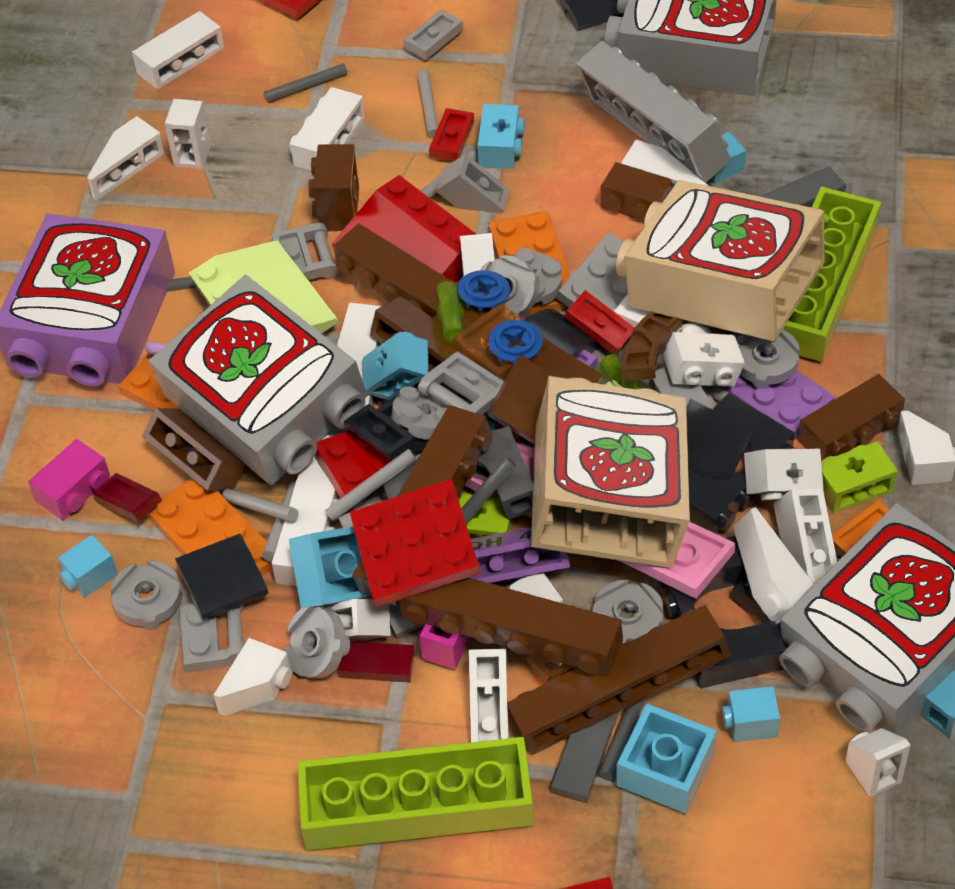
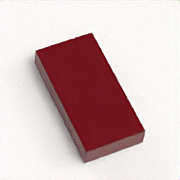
M115 473L92 494L97 503L136 522L141 521L162 502L158 492L118 473Z
M350 641L349 652L347 655L342 656L339 663V677L411 683L415 647L414 645Z

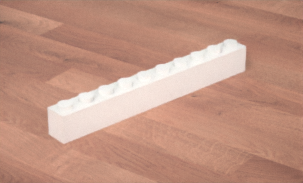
M349 303L337 346L356 360L363 381V357L381 345L380 342L370 336L375 310L382 306ZM367 394L365 406L368 404L372 405V395ZM335 426L321 440L349 431L350 429ZM314 456L306 468L299 472L289 507L298 510V518L294 522L284 521L272 561L276 584L297 586L289 538L335 530V520L332 521L325 510L337 502L340 497L316 456Z

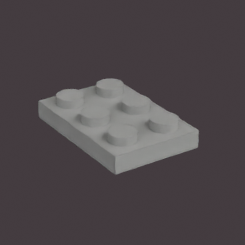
M608 231L558 291L555 298L570 308L582 292L586 290L614 311L628 294L627 278L619 277L616 272L618 252L624 241Z

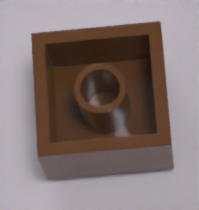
M318 144L317 156L311 158V174L314 176V179H309V197L315 198V201H312L313 219H318V223H323L327 231H343L358 212L360 185L354 144Z

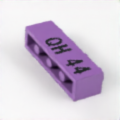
M532 527L474 538L471 541L481 573L469 578L492 583L570 567L569 553L531 547Z

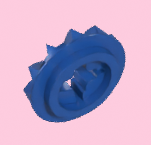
M488 270L474 271L468 273L459 281V301L465 302L467 308L476 306L480 312L483 308H489L494 311L496 305H505L506 298L510 294V286L508 281L496 272ZM478 287H480L481 290H483L485 293H489V295H484L482 292H478Z
M522 320L505 321L497 325L489 335L491 355L498 356L500 363L510 361L512 364L517 356L520 355L529 360L532 357H538L542 347V335L538 328L529 322ZM521 340V346L516 345L510 348V342L516 343Z

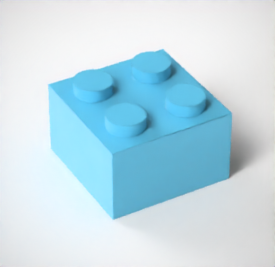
M353 527L289 538L301 609L309 606L314 607L368 597V595L360 593L352 576L362 558Z
M646 704L617 763V786L687 814L715 754L717 730Z

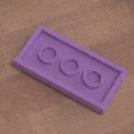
M730 331L726 335H735L737 341L741 333ZM764 352L760 353V356L763 358H772L773 354L766 355ZM799 371L786 381L771 384L767 388H757L752 384V381L745 379L741 375H739L734 387L720 386L730 394L794 431V440L799 435L800 420L835 400L834 395Z

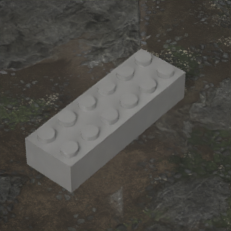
M601 41L575 63L590 97L596 105L649 144L667 150L705 183L731 161L726 149L728 143L719 131L721 125L716 117L711 113H703L693 100L688 99L686 101L673 86L667 87L662 84L661 80L653 72L649 74L645 72L636 60H628L616 46L611 48Z

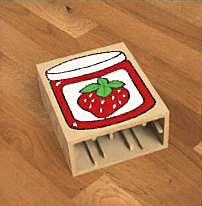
M679 180L663 203L655 201L650 205L646 213L644 229L637 239H626L619 249L616 272L619 277L627 278L629 306L775 342L825 262L824 210Z
M549 376L536 422L531 547L673 568L690 521L686 397L661 394L647 388L635 390L597 384L583 378L566 379Z

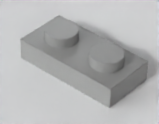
M440 10L404 39V47L427 60L463 30V21Z

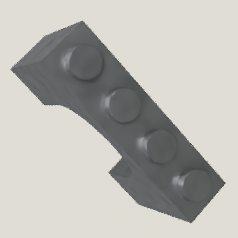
M509 426L491 431V445L486 452L483 451L473 477L486 480L505 457L515 462L517 466L496 489L506 516L510 520L532 511L533 483ZM417 461L383 484L388 499L398 495Z

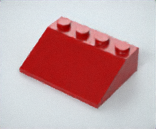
M398 175L372 194L333 241L332 245L360 223L446 278L457 283L463 278L460 236L477 234L402 176Z

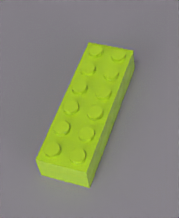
M821 186L812 208L824 210L825 262L783 328L798 342L799 356L823 362L878 229L882 202Z
M524 737L297 761L301 832L306 851L534 826Z

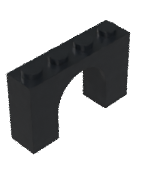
M729 392L713 408V410L720 412L722 415L754 430L744 453L764 449H795L793 447L794 431ZM688 468L689 522L717 535L721 530L727 531L735 521L736 514L742 507L747 509L756 494L747 495L745 469L733 477L712 479L701 476Z
M736 536L726 538L735 543V553L697 598L657 580L659 588H665L668 595L665 596V604L669 617L675 616L677 619L683 613L695 610V604L705 594L714 590L735 586L748 578ZM771 621L739 629L720 628L725 636L731 656L692 676H696L700 689L784 670L779 661V656L786 648L776 622Z

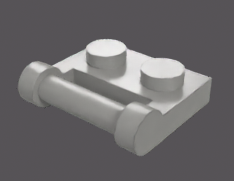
M314 223L271 234L272 240H278L307 280L318 277L332 279L339 275L340 270L332 257L327 241L328 231L323 223ZM312 240L315 242L321 261L312 262L306 241Z
M457 351L421 379L418 391L425 396L432 395L447 406L452 405L483 415L490 409L504 381ZM440 383H445L458 393L462 394L463 396L471 400L473 403H467L454 393L450 392L449 390L441 386Z
M194 604L180 605L185 672L232 666L244 646L241 612L244 609V604L202 620ZM227 616L229 647L226 650H220L217 617Z

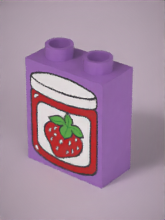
M46 214L0 310V347L7 367L28 377H37L42 372L70 376L75 381L87 386H99L103 382L120 384L136 367L167 294V283L175 275L166 231Z

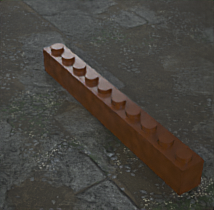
M360 223L333 245L336 259L335 264L342 273L350 274L358 279L364 287L375 290L383 295L388 302L402 296L510 371L513 365L510 361L500 363L498 356L491 355L489 335L500 323L514 319L496 308L494 311L489 308H483L481 312L476 306L467 308L465 302L459 301L458 284ZM543 337L539 356L530 358V361L555 377L566 379L583 378L592 383L604 384V376ZM521 340L516 343L510 342V348L516 345L521 346Z

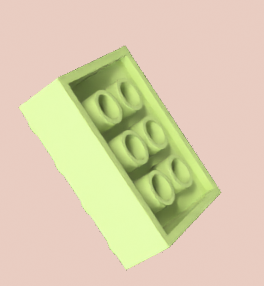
M278 240L216 255L189 272L196 287L209 306L246 274L320 333L325 332L339 322Z

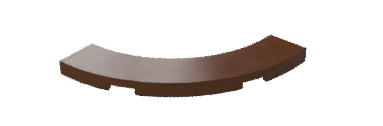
M652 311L649 312L632 331L633 336L624 347L621 361L622 382L656 378V364L664 345L671 338L673 332H676L683 324L692 321Z

